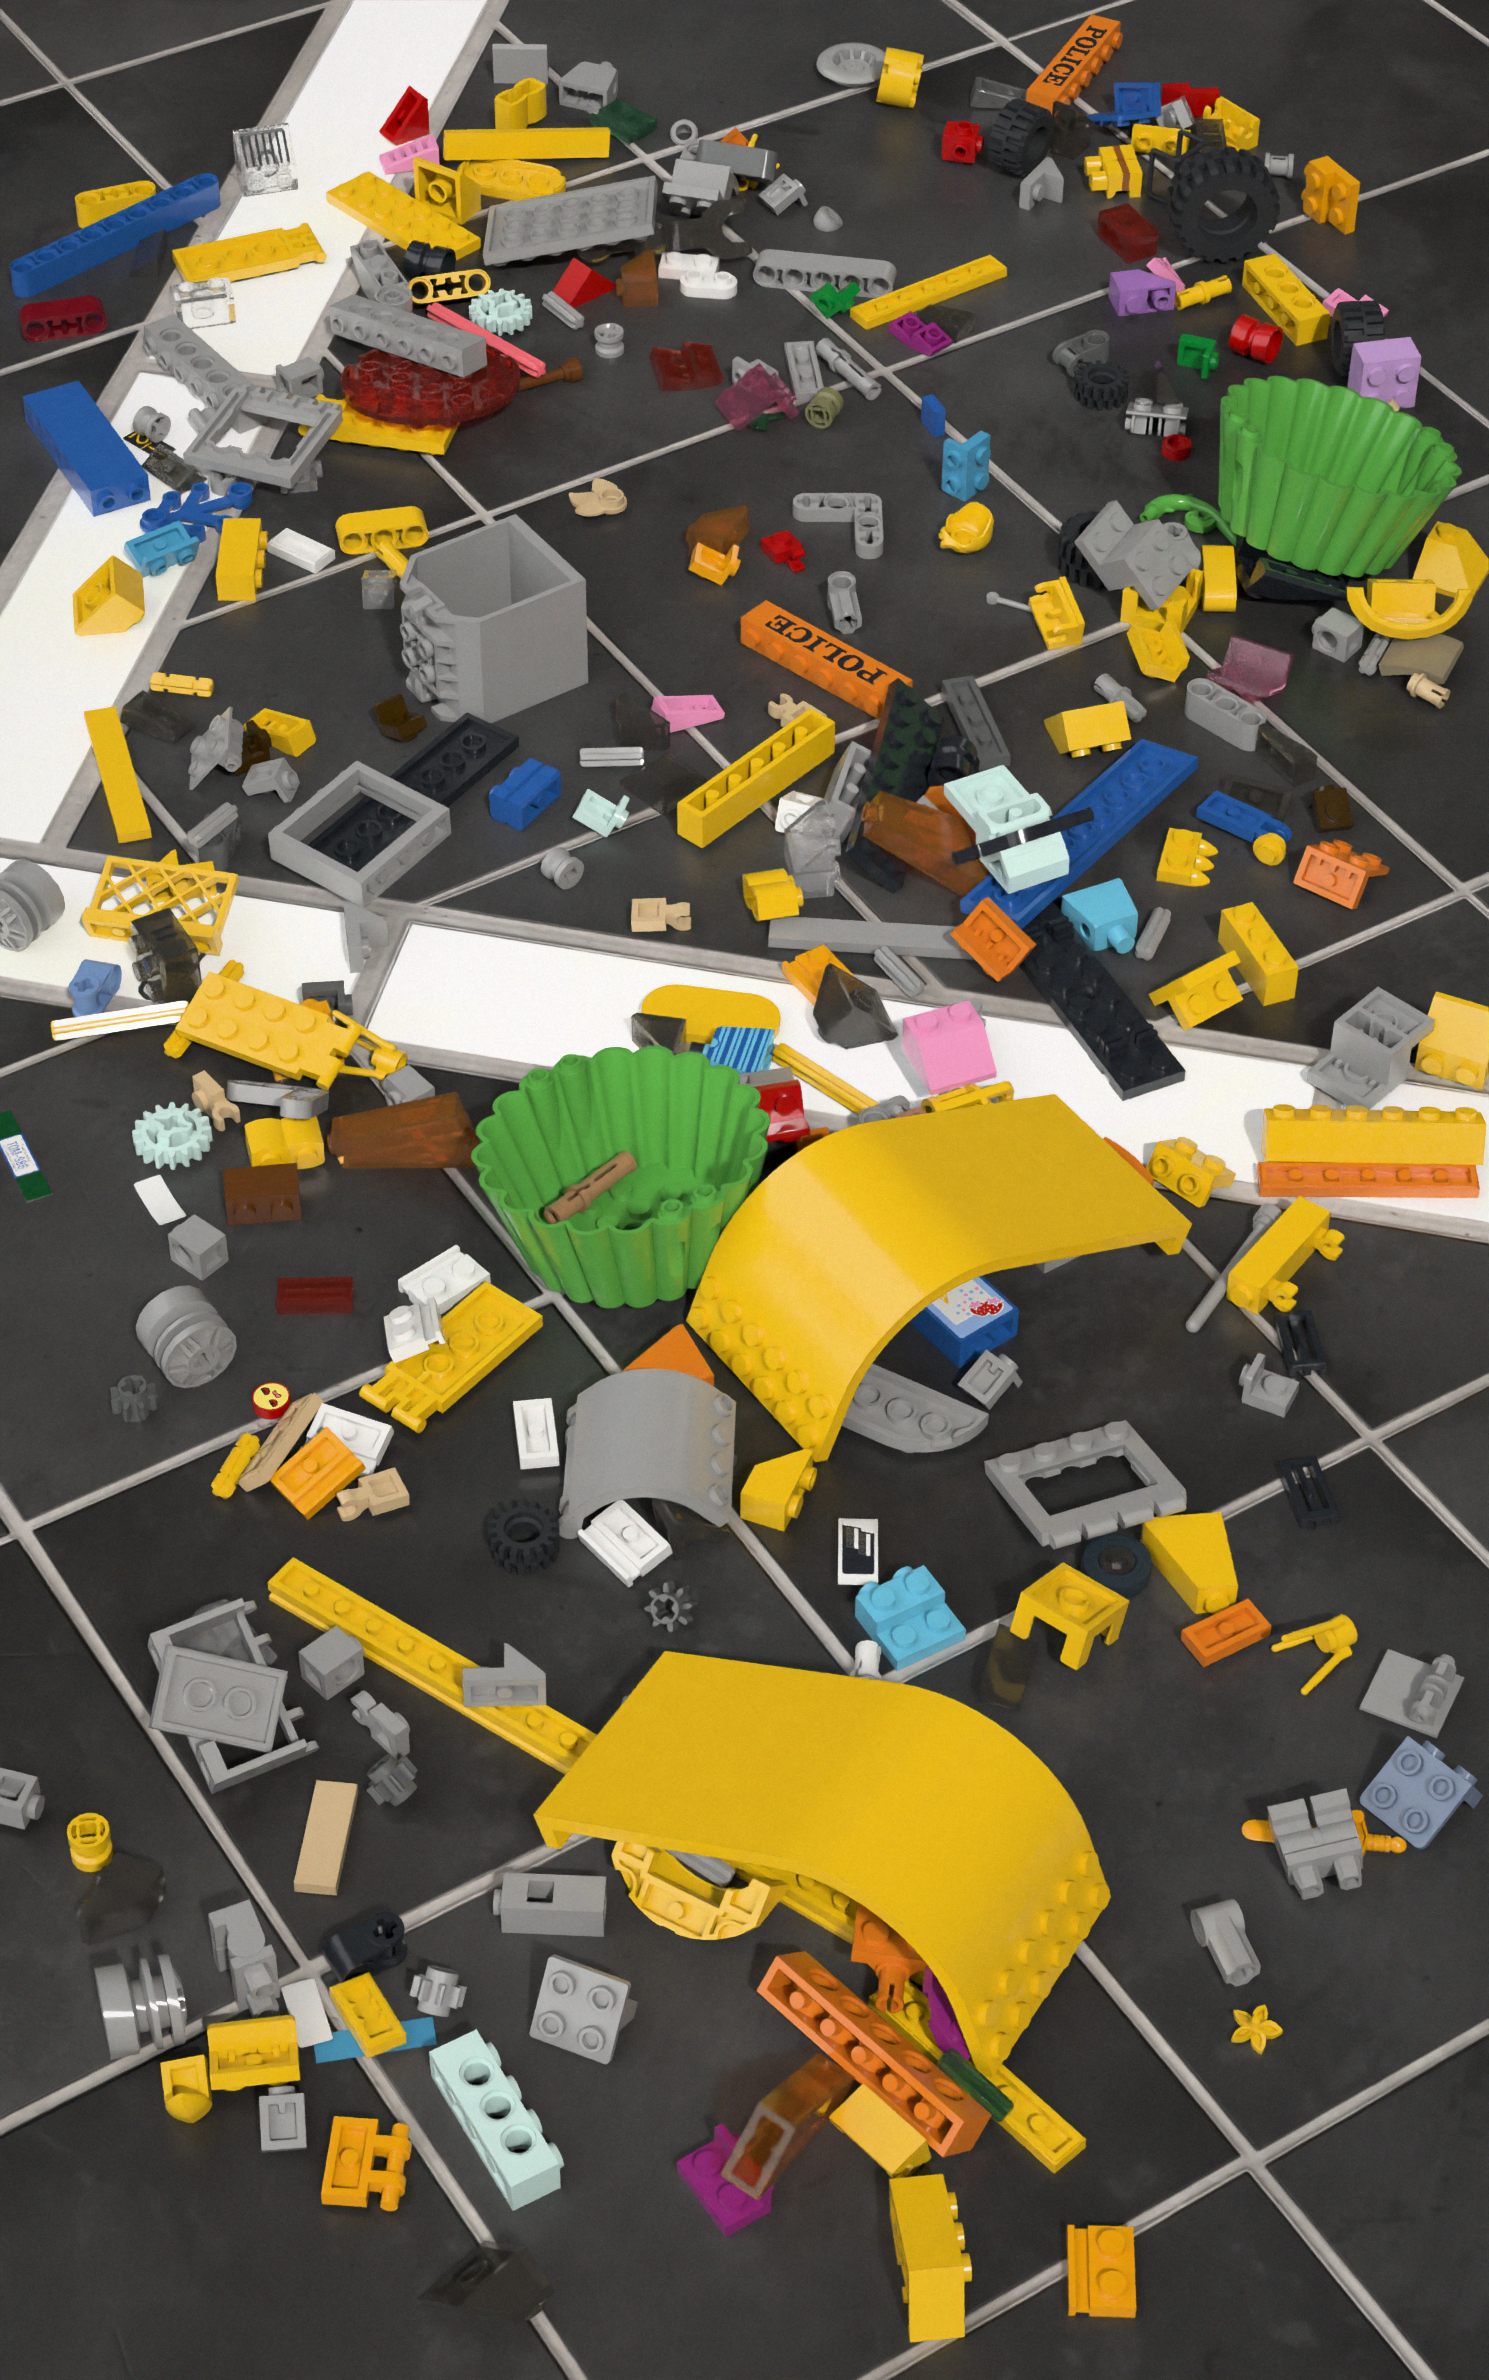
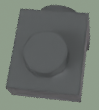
M344 980L302 983L303 1001L306 999H315L318 1002L327 1000L331 1013L333 1010H338L344 1015H353L352 994H345ZM339 1020L340 1026L347 1028V1025Z

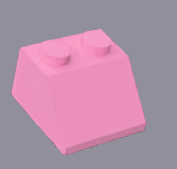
M969 1000L903 1018L902 1050L931 1096L997 1076L984 1023Z

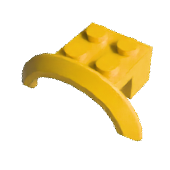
M1368 579L1367 600L1363 587H1346L1347 600L1351 610L1361 623L1370 630L1384 636L1407 640L1427 638L1442 633L1455 625L1467 612L1474 593V589H1457L1454 602L1444 613L1439 615L1435 611L1436 583L1432 580Z

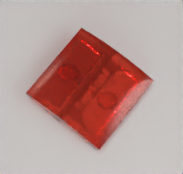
M683 341L680 351L652 347L649 357L661 390L689 391L704 389L722 383L723 376L710 344Z

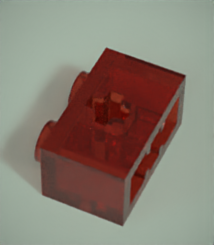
M1129 203L1099 211L1097 237L1127 264L1156 255L1157 242L1159 241L1157 228Z

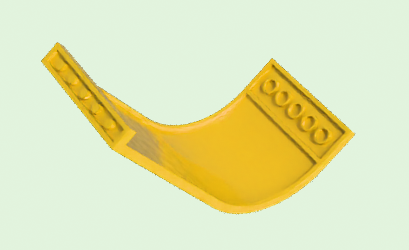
M1056 1094L872 1121L853 1125L819 1139L789 1158L758 1185L735 1212L720 1235L706 1265L686 1322L803 1449L813 1451V1460L821 1462L828 1460L854 1394L876 1357L913 1317L942 1295L972 1279L989 1273L1155 1242L1167 1255L1178 1254L1192 1223Z
M665 1651L533 1814L547 1847L561 1849L572 1834H579L786 1870L812 1878L849 1896L884 1920L926 1962L948 1996L978 2074L990 2077L995 2075L1003 2061L1008 2058L1012 2047L1024 2029L1029 2026L1031 2018L1043 2000L1048 1997L1054 1983L1062 1971L1069 1965L1075 1951L1083 1939L1088 1936L1091 1927L1102 1910L1107 1907L1111 1898L1109 1887L1106 1884L1099 1864L1098 1855L1095 1853L1082 1816L1067 1791L1048 1767L1015 1736L978 1711L939 1693L895 1682Z

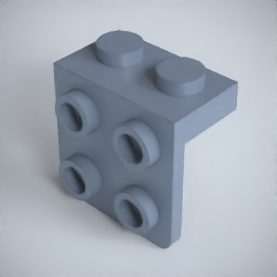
M1407 1736L1362 1793L1360 1803L1410 1844L1421 1850L1430 1844L1463 1801L1474 1809L1484 1795L1474 1787L1478 1780L1460 1765H1457L1452 1770L1444 1764L1442 1760L1446 1755L1433 1744L1425 1740L1421 1746L1411 1737Z

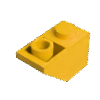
M803 1449L755 1465L741 1491L740 1518L784 1532L791 1517L795 1519L798 1517L802 1508L805 1490L811 1491L814 1486L817 1468L813 1467V1451Z

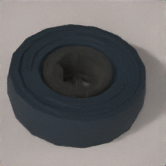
M1105 1534L1095 1538L1086 1546L1081 1559V1572L1126 1599L1140 1594L1148 1586L1152 1575L1153 1565L1148 1549L1134 1537L1123 1534ZM1112 1564H1120L1121 1569H1113Z

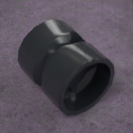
M414 240L409 244L405 253L404 274L406 277L413 279L454 272L456 254L453 249L438 245L431 249L429 243ZM445 279V283L442 284L441 286H446V285H448L447 279Z
M958 735L942 738L936 745L933 761L928 773L927 780L929 786H944L945 783L972 775L978 755L976 746L967 738Z

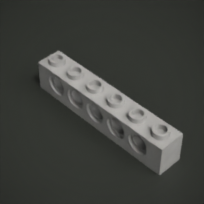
M355 294L329 306L332 334L463 378L487 366L485 337Z
M175 314L144 325L145 338L143 339V346L147 354L152 355L164 369L171 372L179 383H183L208 408L217 411L235 387L241 388L244 383L254 385ZM241 411L230 426L238 434H242L269 423L270 417Z

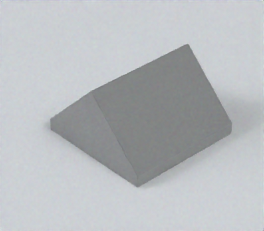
M492 44L494 83L517 84L523 79L532 77L548 84L550 57L547 44Z

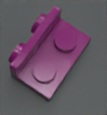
M723 2123L714 2127V2141L677 2161V2172L725 2237L730 2236L771 2212L772 2191L774 2190L771 2177L762 2166L757 2168L749 2158V2152L743 2139L737 2133L732 2135Z

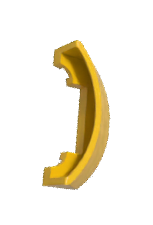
M617 1841L611 1855L615 1870L621 1871L624 1881L630 1890L628 1896L634 1904L657 1925L664 1926L674 1931L677 1935L691 1939L718 1940L730 1938L759 1927L790 1887V1884L784 1881L768 1882L760 1877H753L748 1884L749 1886L744 1889L719 1887L694 1875L673 1855L661 1848Z

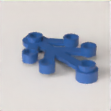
M202 482L195 483L191 486V492L183 505L180 493L168 491L163 494V500L158 508H150L143 512L140 519V529L145 533H149L178 520L180 522L200 523L192 525L182 523L190 538L197 536L200 543L206 540L205 527L201 524L216 526L217 533L221 534L223 519L233 518L229 515L219 516L208 513L230 506L238 510L247 509L253 501L252 486L246 482H236L228 487L227 496L204 502L210 498L209 486Z

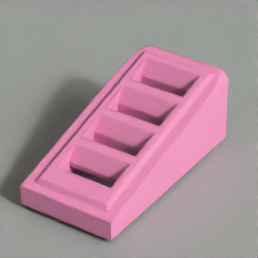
M434 135L423 137L379 155V160L386 175L414 171L413 159L415 157L440 165L439 148Z
M713 695L657 696L653 700L650 720L660 734H667L724 719L725 712Z

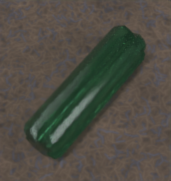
M950 2048L941 2056L937 2063L939 2069L992 2114L991 2117L997 2122L1003 2121L1014 2108L1013 2102L957 2050Z

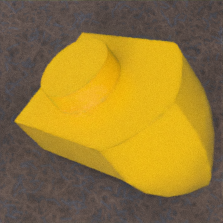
M205 2055L161 2062L165 2108L173 2118L186 2123H194L205 2116L212 2107L208 2062Z

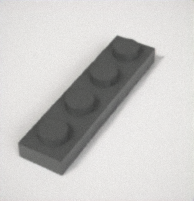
M973 675L942 680L941 691L962 736L976 746L978 755L975 764L978 770H988L1001 765L1005 767L1010 766L1011 755Z

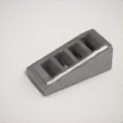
M976 77L970 94V107L1003 109L1012 99L1019 98L1026 101L1027 90Z

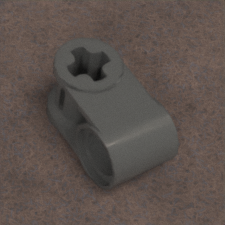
M1090 330L1083 335L1063 341L1055 348L1052 356L1053 361L1059 366H1064L1067 369V373L1072 378H1076V371L1079 370L1081 365L1086 366V363L1090 361L1096 364V360H1101V364H1106V361H1109L1110 336L1103 330Z
M238 817L202 848H198L199 863L213 861L214 871L221 872L230 866L235 849L241 840V817Z

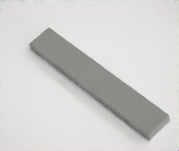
M784 917L770 920L768 947L812 950L824 944L830 951L874 954L877 948L880 949L885 945L889 946L897 955L974 960L968 952L959 947L957 941L950 935L954 928H956L955 926L807 917Z

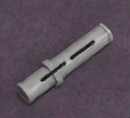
M824 338L818 342L816 353L829 363L832 371L840 373L868 400H874L879 396L882 390L880 388L881 385L852 361L851 355L847 351L840 350L829 338Z

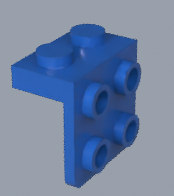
M1115 82V111L1085 115V121H1094L1095 126L1111 125V121H1113V126H1129L1131 120H1133L1134 124L1150 123V117L1161 116L1160 82Z

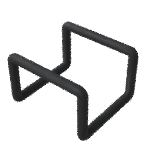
M1181 129L1177 135L1176 157L1152 148L1149 155L1147 196L1162 204L1167 202V199L1152 193L1155 155L1175 163L1174 174L1176 172L1180 174V163L1206 146V139ZM1183 136L1199 142V144L1181 155Z

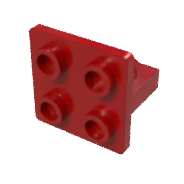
M798 1079L755 1087L761 1095L759 1109L768 1113L771 1119L766 1137L767 1142L777 1140L794 1142L801 1139V1136L810 1135V1126L804 1116L802 1090Z

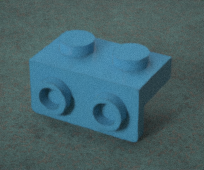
M980 430L963 444L951 438L944 441L942 491L966 502L979 491L986 488L990 478L988 474L989 458L991 456L990 434Z
M178 520L126 541L124 550L137 571L142 573L144 578L151 574L154 576L160 575L176 564L184 565L191 562L197 556L200 540L197 536L190 538L184 526Z

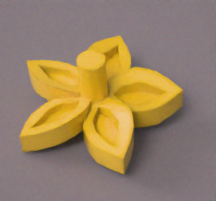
M1266 2005L1258 2006L1253 2011V2016L1245 2011H1233L1235 2021L1241 2027L1234 2032L1231 2039L1232 2043H1242L1251 2038L1250 2043L1253 2050L1262 2055L1266 2046V2039H1274L1283 2033L1282 2028L1276 2022L1267 2020L1268 2011Z

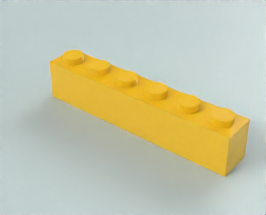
M811 708L679 801L677 803V834L701 848L707 846L831 756L835 750V722Z
M1277 1104L1273 1108H1264L1261 1150L1264 1160L1272 1162L1483 1165L1486 1122L1481 1112H1477L1476 1109L1469 1107H1459L1455 1111H1441L1436 1107L1425 1106L1419 1108V1111H1410L1398 1106H1385L1382 1110H1368L1366 1107L1359 1105L1347 1106L1346 1109H1331V1107L1326 1105H1312L1309 1109H1295L1292 1105Z

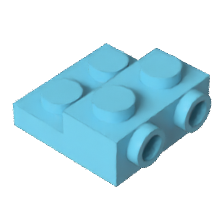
M924 1565L914 1570L910 1566H905L894 1574L892 1580L881 1585L877 1582L867 1583L856 1596V1619L872 1640L878 1643V1647L881 1646L882 1653L896 1671L965 1640L966 1629L946 1605L945 1591Z

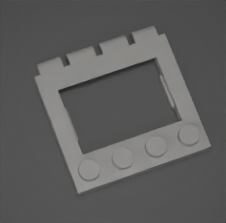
M244 383L241 388L235 387L186 449L183 453L184 462L188 465L292 489L342 423V405L326 401H320L318 404L317 399L300 395L292 397L287 392L273 389L265 391L264 387ZM241 411L313 427L308 430L296 446V451L290 459L273 460L269 458L268 454L256 451L248 454L244 453L240 447L232 445L227 447L216 446V443Z
M1126 1420L1111 1422L1097 1429L1077 1432L1063 1439L1049 1443H1040L1029 1449L1015 1453H1006L998 1458L984 1461L986 1476L1042 1547L1050 1544L1054 1550L1081 1542V1535L1088 1540L1115 1532L1118 1529L1117 1524L1125 1529L1154 1519L1153 1513L1161 1518L1186 1510V1489ZM1124 1455L1131 1463L1133 1471L1147 1487L1050 1516L1026 1487L1025 1482L1032 1477L1048 1478L1061 1474V1471L1066 1467L1077 1466L1082 1468L1095 1464L1103 1456L1119 1457Z

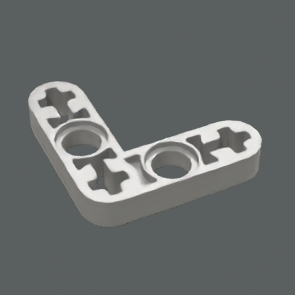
M801 493L793 498L792 514L796 520L802 522H854L856 554L863 559L869 560L876 559L882 555L884 540L882 501L879 496L871 493ZM869 508L871 512H865V509ZM863 525H873L874 527H864ZM872 540V544H867L866 541Z
M228 1080L226 1099L236 1102L280 1106V1116L310 1119L328 1110L329 1091L248 1080Z

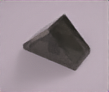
M638 1012L631 1015L632 1042L639 1049L658 1045L668 1048L674 1055L685 1051L686 1019Z

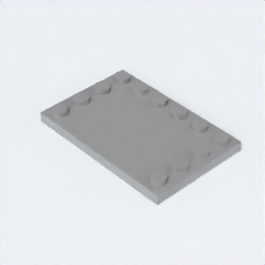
M656 176L490 206L483 249L485 266L491 264L502 266L509 263V261L519 259L530 261L540 255L549 254L557 256L568 250L578 249L584 251L591 249L595 245H616L622 240L633 238L635 240H643L650 235H654L658 189Z

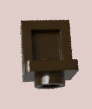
M395 694L373 705L382 736L399 739L400 742L414 739L418 736V731L428 727L424 715L408 712L403 695Z
M253 720L246 722L247 737L243 738L242 765L233 772L236 776L248 772L251 765L270 761L269 748L272 746L271 738L265 729H261Z
M1326 785L1315 789L1307 800L1308 808L1314 809L1318 833L1351 829L1354 823L1346 787L1335 789L1334 785Z

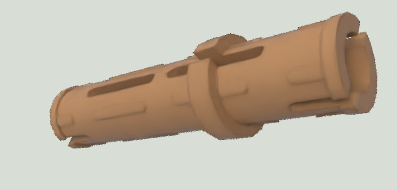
M620 1151L617 1156L582 1182L570 1185L566 1188L565 1194L545 1207L544 1215L550 1224H555L568 1220L577 1212L582 1213L588 1210L593 1200L609 1190L629 1173L636 1170L637 1164L634 1157L627 1151Z

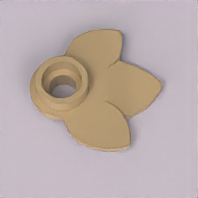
M599 478L593 480L591 492L569 493L570 502L576 507L575 513L586 517L598 516L604 513L611 516L617 515L627 507V499L624 493L618 489L617 485Z

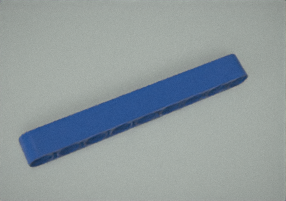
M212 173L198 174L14 260L10 264L13 293L23 298L34 296L216 210L221 205L218 177Z

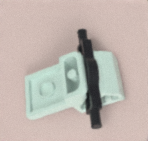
M1004 765L944 784L945 797L976 832V845L952 852L954 864L958 866L980 859L1008 894L1067 875L1069 873V855L1060 831L1094 821V813L1090 807L1050 820L1049 816L1052 815L1050 806L1038 793L1029 795Z

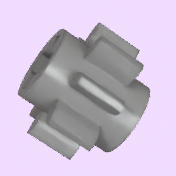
M428 1965L426 1975H414L409 1995L418 1998L417 2009L419 2011L435 2016L449 2017L451 2008L457 2009L462 2007L467 1987L458 1985V1972L439 1966Z

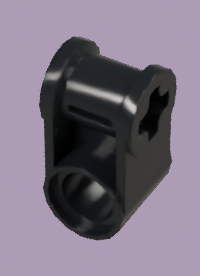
M378 1913L361 1924L331 1937L322 1947L321 1953L340 1983L368 1972L373 1978L392 1967L398 1966L406 1958L408 1947L406 1940L403 1938L405 1933L404 1923L394 1913ZM379 1925H381L382 1927V1933L380 1934L378 1929ZM393 1947L395 1948V1954H394V1955H392V1950H391V1948H393Z

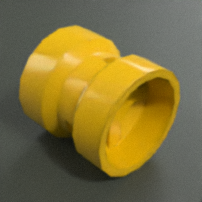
M85 1813L74 1818L67 1829L73 1864L84 1872H96L104 1869L112 1861L114 1854L108 1821L96 1813Z

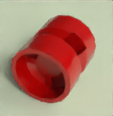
M1243 314L1237 319L1231 330L1229 349L1244 356L1251 354L1253 359L1270 364L1276 358L1281 348L1283 329L1268 322L1259 325V319Z

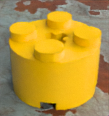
M887 47L876 102L914 109L924 55Z

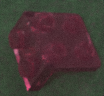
M760 363L754 368L749 369L734 385L724 390L715 402L737 431L745 428L775 401L790 420L800 413L793 404L797 398L775 372L769 375Z
M1238 635L1231 636L1223 666L1208 671L1206 678L1213 680L1214 683L1226 690L1231 691L1233 688L1244 691L1243 696L1246 698L1262 701V698H1270L1284 691L1295 655Z

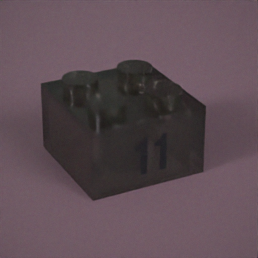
M166 908L132 920L133 936L129 937V944L136 958V962L132 963V968L138 982L145 981L150 1000L158 1004L186 1000L190 1004L202 984L198 948L170 908Z

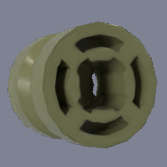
M823 387L818 390L813 400L810 401L805 409L807 421L816 428L823 429L829 427L835 416L839 414L844 406L841 394L830 387Z

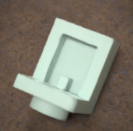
M587 789L572 818L607 838L614 827L620 829L630 812L625 810L630 798L624 795L616 806L590 789Z

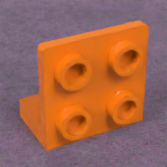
M1334 839L1333 842L1321 841L1320 844L1307 845L1293 883L1347 908L1357 909L1368 878L1387 875L1390 868L1381 864L1382 859L1376 855L1366 852L1360 855L1351 851L1353 846L1337 839Z

